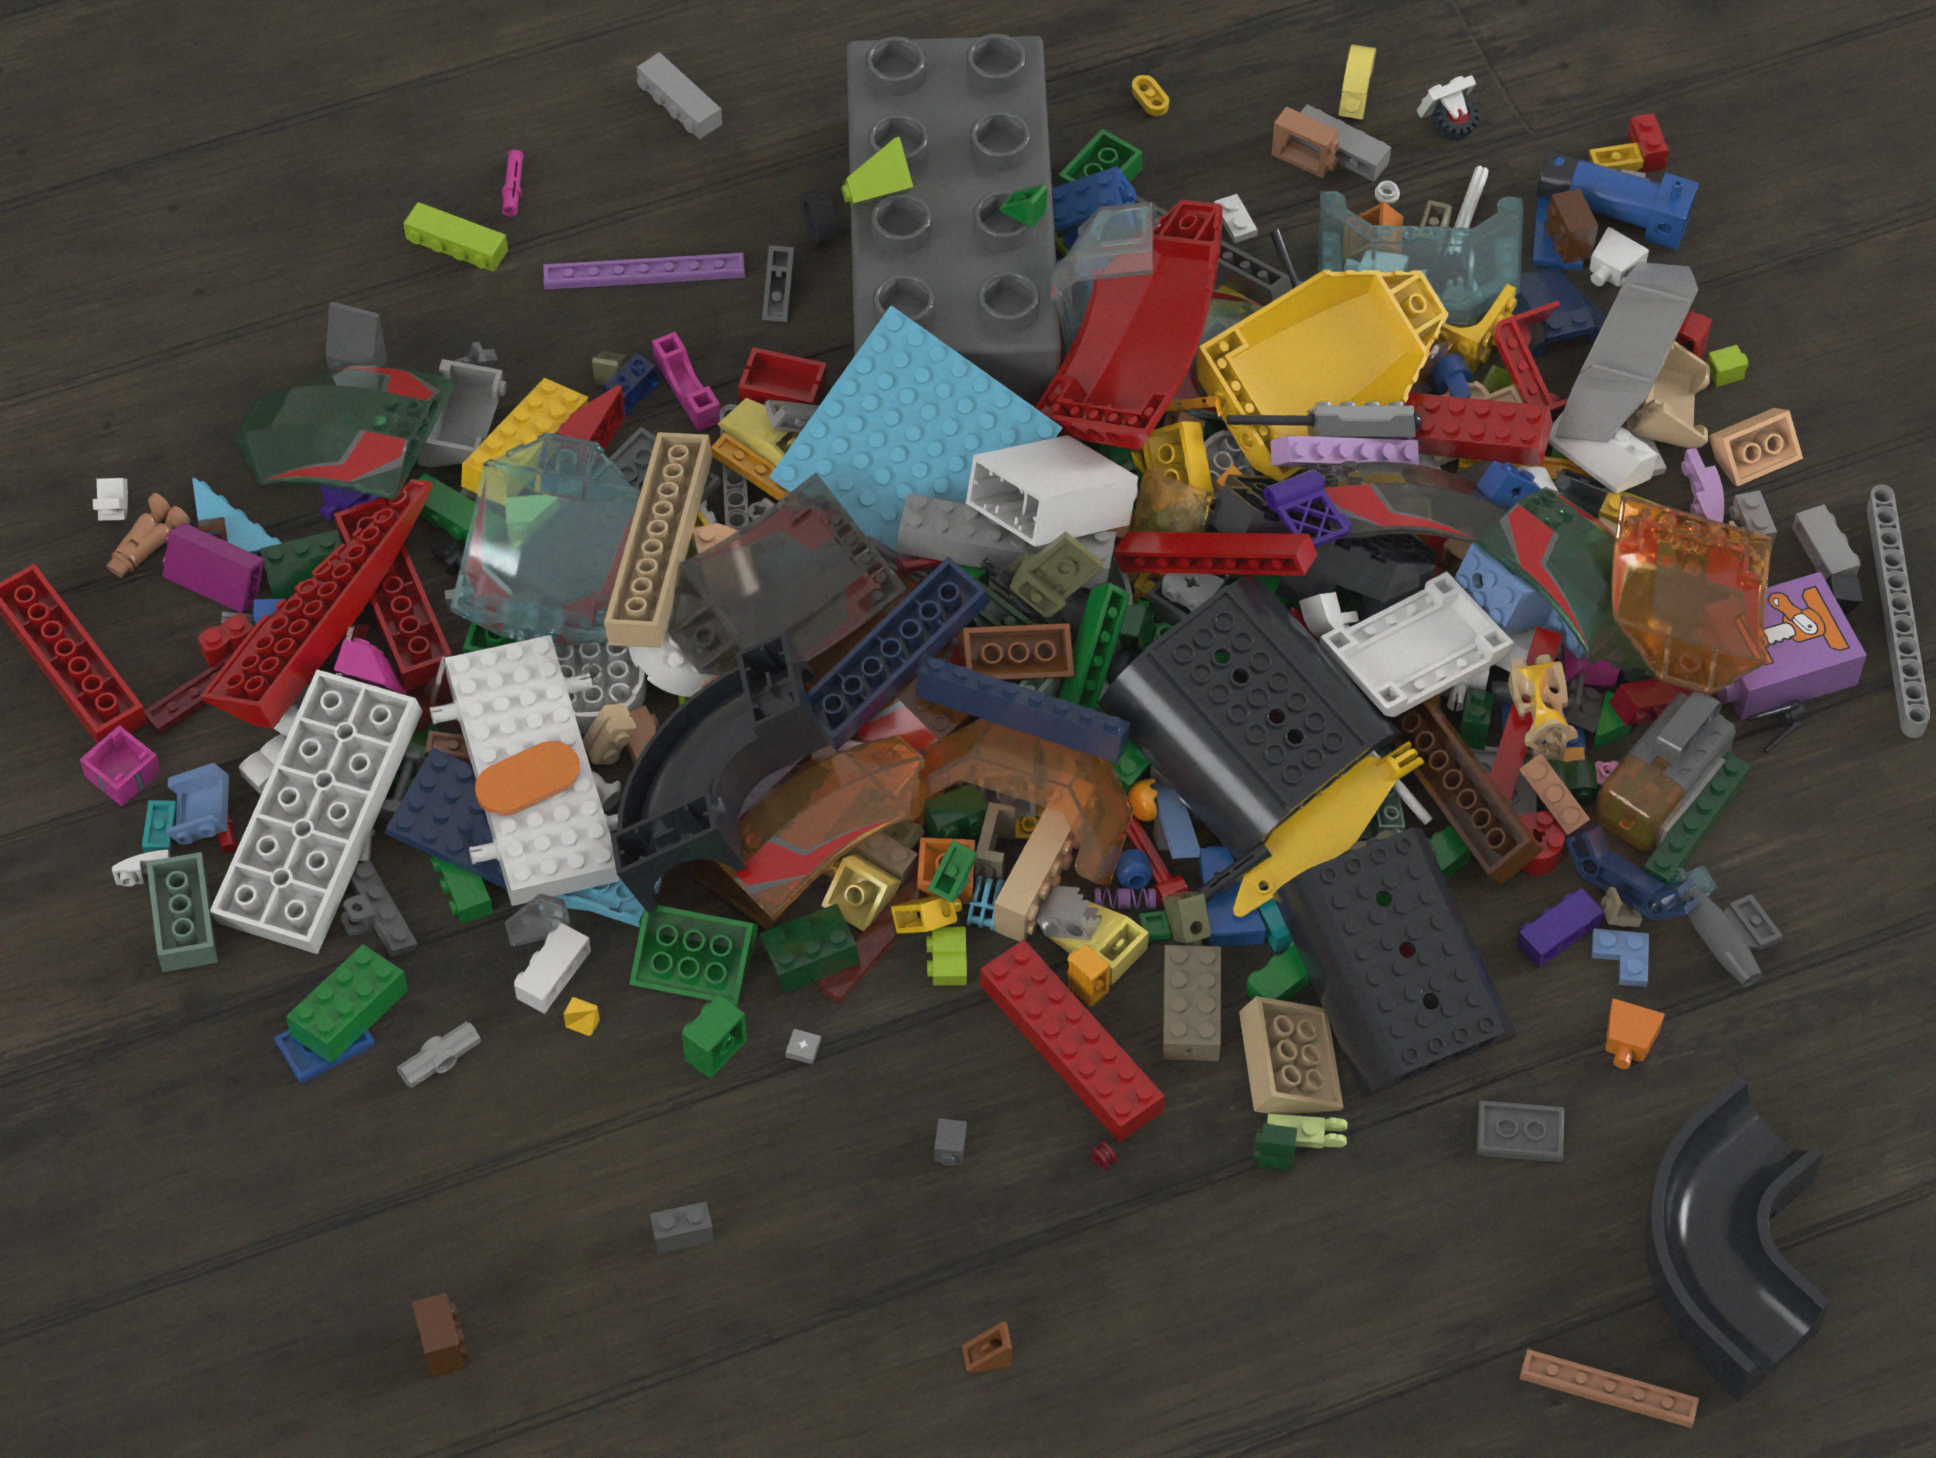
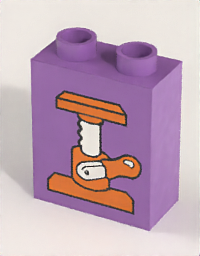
M1821 572L1760 590L1758 635L1761 658L1751 639L1740 597L1704 606L1699 628L1691 633V644H1696L1697 646L1696 657L1701 662L1709 660L1716 672L1713 676V685L1718 699L1723 704L1731 702L1740 720L1747 719L1749 716L1778 708L1793 700L1802 702L1857 685L1867 656Z

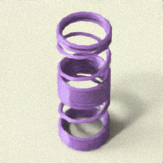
M1095 888V904L1103 907L1105 894L1108 891L1112 909L1115 908L1118 894V909L1130 910L1132 891L1134 905L1138 909L1142 892L1144 891L1147 909H1156L1155 888H1149L1148 899L1143 888L1140 892L1138 905H1136L1135 894L1132 888H1118L1113 906L1109 889H1105L1101 903V889Z

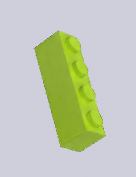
M419 202L403 223L406 239L410 242L429 247L435 252H442L453 256L457 260L469 262L481 269L494 272L508 252L505 234Z

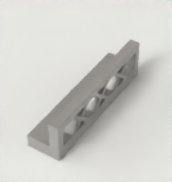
M767 400L764 404L772 429L801 432L819 407V405Z

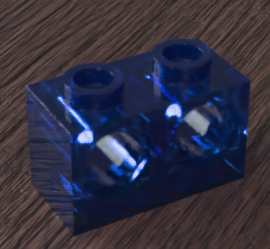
M636 353L604 384V393L617 385L622 387L625 416L658 384L656 365Z

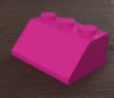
M354 637L353 642L344 639L334 668L336 672L351 680L407 695L392 662L383 656V651L378 650L376 646L370 645V642Z

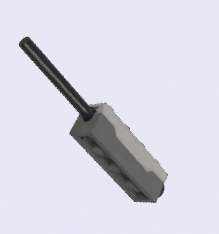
M1325 401L1315 403V407L1307 410V415H1227L1226 418L1227 425L1308 426V436L1410 440L1416 437L1415 431L1422 425V418L1420 414L1414 412V406H1404V402H1390L1388 406H1380V402H1366L1364 406H1356L1355 402H1342L1340 406H1331V402Z

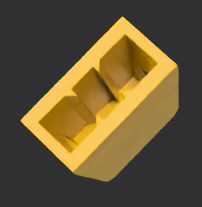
M937 895L891 906L896 933L928 932L955 923L957 921L956 914L962 910L961 901L959 898H956L952 903ZM917 912H920L922 919L918 917Z

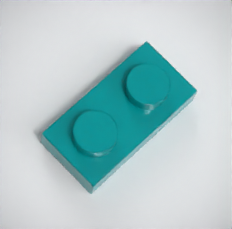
M148 801L142 842L143 853L159 850H168L171 853L173 839L167 835V828L175 826L176 801Z

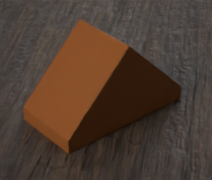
M1006 1322L999 1323L962 1345L966 1371L969 1373L1012 1367V1347Z

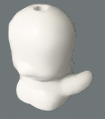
M592 771L602 808L605 811H609L621 798L620 781H615L608 784L598 773Z

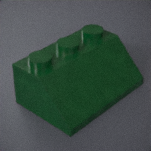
M337 530L260 548L273 599H285L287 601L296 592L294 587L301 581L311 579L314 576L312 571L341 545Z

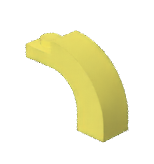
M1351 45L1338 116L1363 120L1376 48Z

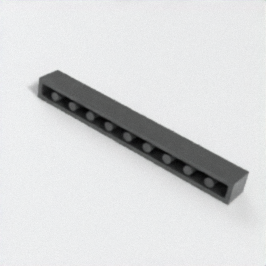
M1137 196V200H1135L1136 228L1126 231V233L1135 238L1142 232L1147 234L1159 224L1158 219L1168 212ZM1221 240L1216 276L1217 282L1262 306L1268 305L1292 290L1289 275Z

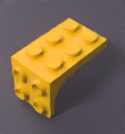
M1507 284L1482 321L1472 327L1458 328L1446 323L1442 324L1440 333L1429 350L1430 354L1437 359L1446 354H1460L1464 357L1471 373L1474 374L1480 363H1485L1489 358L1491 347L1493 345L1496 346L1492 336L1493 328L1499 321L1514 316L1512 311L1517 303V299H1515L1516 288Z

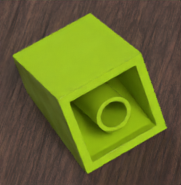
M900 137L890 141L846 178L845 185H842L841 188L845 203L850 201L851 207L880 200L888 195L906 193L912 190L913 184Z

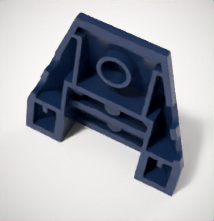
M1558 266L1510 276L1509 284L1516 288L1515 299H1517V303L1512 311L1514 316L1556 301L1560 303V306L1547 320L1527 327L1531 335L1528 348L1533 359L1544 357L1546 344L1587 335L1591 344H1594L1607 316Z

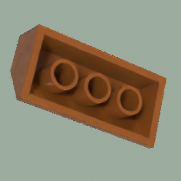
M1069 623L963 628L958 635L961 665L970 670L991 675L1000 680L1074 677Z

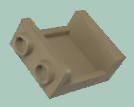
M989 802L976 851L979 854L975 860V885L978 875L983 876L982 887H985L987 878L994 880L993 889H996L999 879L1004 880V853L995 852L998 838L1012 840L1015 838L1016 808L1006 803Z

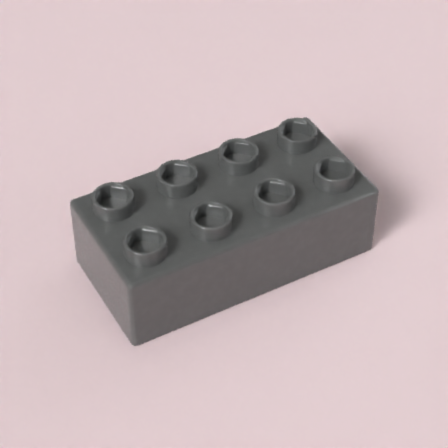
M995 33L982 37L908 39L906 37L893 36L881 40L850 41L846 47L850 175L890 141L900 137L913 184L910 192L888 195L880 200L851 207L854 354H857L892 305L1027 403L1035 404L1036 406L1061 367V337L1042 38L1039 36H1008ZM1045 184L1047 187V212L1033 228L1002 213L999 209L1014 191Z

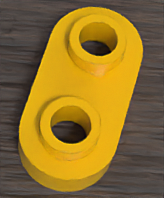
M1140 75L1133 79L1132 94L1145 111L1152 116L1164 115L1169 109V98L1158 83L1148 75Z

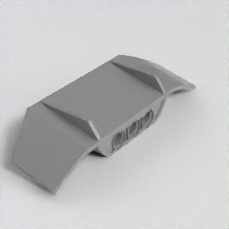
M1639 262L1629 273L1575 381L1555 437L1608 443L1623 423L1648 398L1698 292L1695 278L1689 266Z

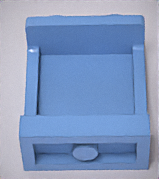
M211 763L168 778V788L177 794L176 826L167 828V835L180 845H188L194 841L213 837L215 834L227 831L229 775L215 763Z

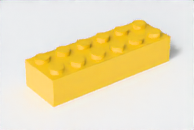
M544 378L462 463L461 487L482 496L486 476L485 498L505 506V498L516 497L560 450V438L558 437L560 425L566 423L572 413L588 404V397Z

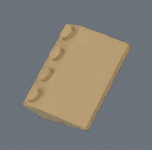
M1256 996L1239 1011L1254 1111L1287 1115L1340 1111L1344 1108L1330 1022L1324 1008Z

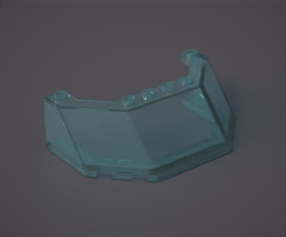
M1320 191L1317 228V274L1323 270H1331V272H1344L1345 270H1354L1356 272H1361L1362 270H1380V272H1394L1395 270H1403L1404 272L1422 271L1449 314L1445 323L1472 324L1478 320L1479 315L1489 311L1507 284L1516 288L1515 296L1520 293L1523 228L1522 198L1505 197L1500 199L1497 203V214L1475 228L1371 225L1346 208V199L1342 194L1336 191Z

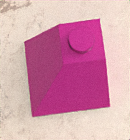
M1603 626L1585 659L1578 660L1562 644V662L1566 684L1569 683L1571 678L1576 679L1581 671L1585 673L1584 686L1613 688L1625 654L1623 628Z

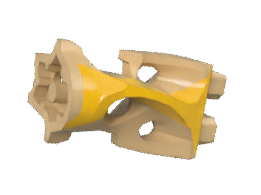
M1549 654L1539 655L1535 659V665L1527 666L1526 660L1523 658L1513 659L1511 661L1508 682L1510 694L1519 716H1524L1525 713L1531 712L1533 724L1525 735V745L1532 747L1533 758L1542 753L1546 760L1563 761L1567 742L1578 738V734L1573 726L1568 725L1562 708L1568 705L1567 687L1562 663L1560 661L1553 662ZM1555 688L1558 693H1552L1549 689ZM1522 697L1530 703H1523Z

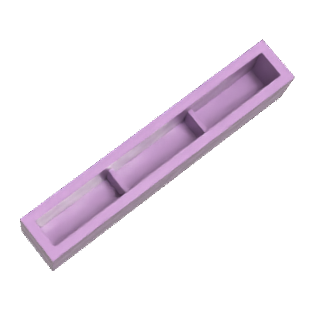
M1285 436L1271 440L1272 466L1282 467L1347 464L1318 468L1404 470L1395 466L1407 469L1419 466L1418 440Z

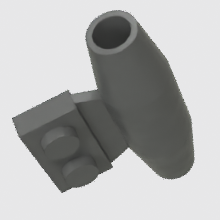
M1699 888L1687 892L1682 897L1681 902L1689 901L1690 896H1697L1700 904L1687 914L1696 932L1718 962L1744 987L1757 982L1761 978L1762 972L1751 950L1761 951L1781 941L1783 935L1753 895L1750 894L1729 903L1723 912Z

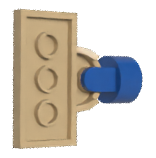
M1460 354L1441 356L1429 369V375L1441 396L1523 403L1514 384L1490 394L1485 386L1479 382L1471 383L1473 375L1464 357ZM1433 456L1437 467L1457 459Z

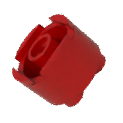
M1548 811L1530 812L1521 815L1520 818L1544 849L1525 865L1522 870L1529 872L1528 875H1545L1555 869L1561 858L1565 841L1564 830Z

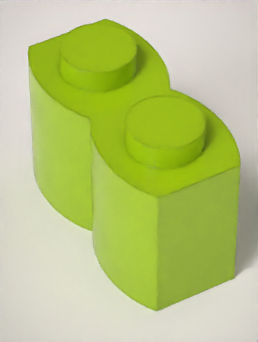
M940 927L932 930V936H927L926 938L927 952H932V960H927V977H933V986L966 985V928Z

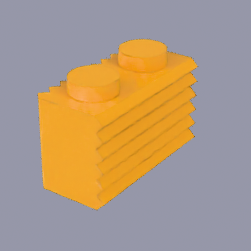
M1084 945L1081 949L1073 950L1067 958L1069 962V969L1067 971L1069 976L1068 989H1072V993H1076V996H1080V1000H1084V1003H1088V1007H1092L1109 992L1111 965L1090 946Z

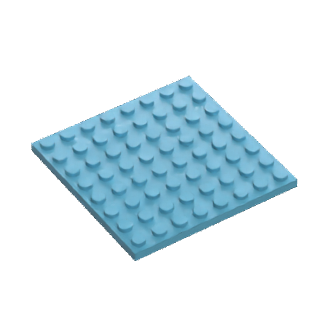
M891 305L769 478L805 504L836 500L852 521L843 531L862 544L869 535L896 551L898 531L908 493L966 504L974 455L1056 438L1062 427Z

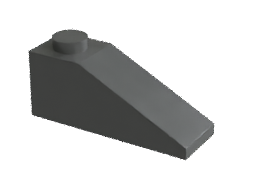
M769 245L762 321L788 322L797 255L794 247Z

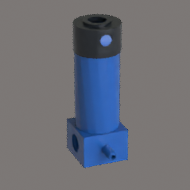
M1552 149L1544 162L1539 177L1537 197L1550 201L1553 194L1580 188L1591 212L1645 228L1644 241L1678 250L1692 212L1699 183L1669 173H1665L1662 183H1658Z

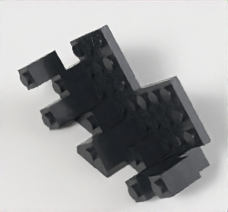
M1228 474L1225 481L1226 485H1223L1217 502H1197L1186 533L1290 534L1277 512L1270 510L1264 497L1265 487L1276 484L1278 481L1270 476ZM1318 501L1310 505L1311 509L1325 513L1326 507ZM1297 511L1287 513L1290 519L1302 522L1303 513ZM1307 515L1305 523L1319 528L1322 519ZM1347 516L1352 524L1350 534L1315 548L1317 557L1304 576L1282 575L1275 594L1300 604L1299 601L1319 594L1333 593L1337 584L1346 590L1364 595L1357 611L1358 619L1363 621L1425 589L1426 582L1431 579L1436 567L1434 563L1439 553L1404 526H1378ZM1325 520L1323 529L1334 532L1339 530L1337 524ZM1302 530L1301 534H1309L1311 540L1317 537V534ZM1223 574V575H1225L1226 577L1231 578V579H1237V577L1250 576V575Z

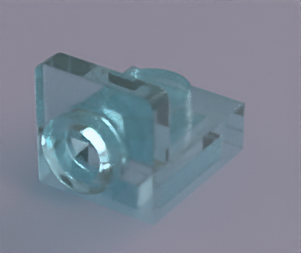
M1704 865L1685 872L1683 867L1677 869L1673 882L1690 879L1693 885L1683 893V896L1695 888H1699L1707 896L1716 892L1717 885Z

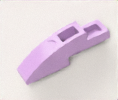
M1692 448L1686 450L1681 467L1683 474L1688 476L1691 482V490L1695 496L1693 504L1690 506L1692 517L1698 520L1701 536L1704 540H1707L1710 546V539L1718 540L1723 523V487L1716 466L1705 468L1697 449Z

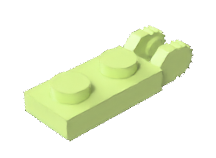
M1268 1114L1267 1124L1298 1128L1296 1146L1323 1148V1146L1344 1147L1347 1144L1345 1135L1333 1133L1324 1135V1131L1342 1132L1346 1130L1347 1121L1343 1119Z

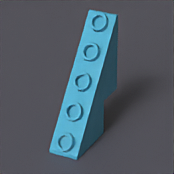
M192 478L198 521L224 517L228 543L261 558L260 548L281 543L276 537L271 538L258 523L253 524L249 521L243 511L240 509L235 510L231 507L225 497L222 495L217 496L212 492L207 483L204 481L199 482L196 478ZM220 530L207 531L206 533L216 532V531H220Z

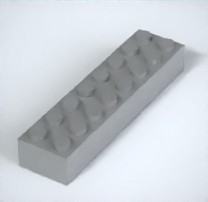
M908 493L898 531L896 552L944 561L949 556L957 564L982 568L980 564L983 563L982 560L985 558H989L996 565L1007 566L1024 551L1028 550L1033 555H1036L1049 544L1035 547L968 504ZM1105 530L1075 537L1078 542L1103 561L1104 567L1081 587L1091 589L1107 584L1116 532Z

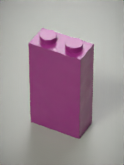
M186 523L179 525L168 533L162 577L240 613H244L254 606V599L258 598L264 563L263 558Z

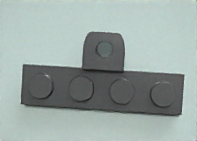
M371 861L357 864L349 881L356 896L344 901L343 908L346 912L340 916V922L347 934H363L372 931L374 927L390 957L416 950L417 941ZM349 921L358 922L359 924L354 926Z

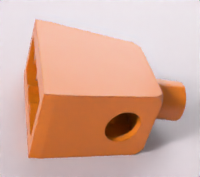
M1617 999L1612 1000L1608 1016L1605 1050L1615 1054L1613 1064L1616 1067L1628 1069L1631 1060L1639 1062L1645 1060L1660 1032L1665 1014Z

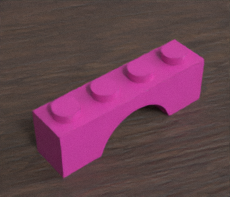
M676 332L653 340L654 361L697 431L700 432L717 425L720 422V403L710 387H703L690 364L686 348Z

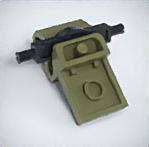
M1066 531L1036 555L1026 550L1007 566L996 565L989 558L983 559V563L980 564V567L991 574L989 589L1028 619L1040 620L1044 624L1068 623L1063 619L1064 612L1060 610L1065 606V599L1104 568L1102 560Z

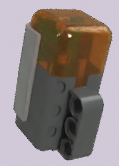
M1698 688L1690 697L1681 692L1677 693L1603 782L1599 790L1595 810L1597 823L1640 851H1650L1656 846L1658 847L1677 820L1725 763L1726 760L1723 757L1726 753L1731 751L1736 731L1734 725L1719 714L1722 703Z

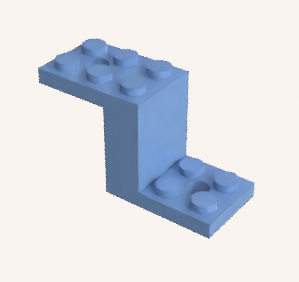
M1479 542L1472 543L1454 579L1506 634L1536 627H1545L1547 630L1563 634L1560 642L1578 660L1585 659L1608 616L1556 567L1549 568L1577 617L1586 640L1585 643L1563 608L1528 572L1512 575ZM1480 574L1482 575L1483 586L1479 581Z

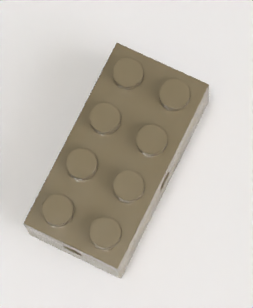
M1165 945L1163 1059L1219 1061L1221 1045V947Z

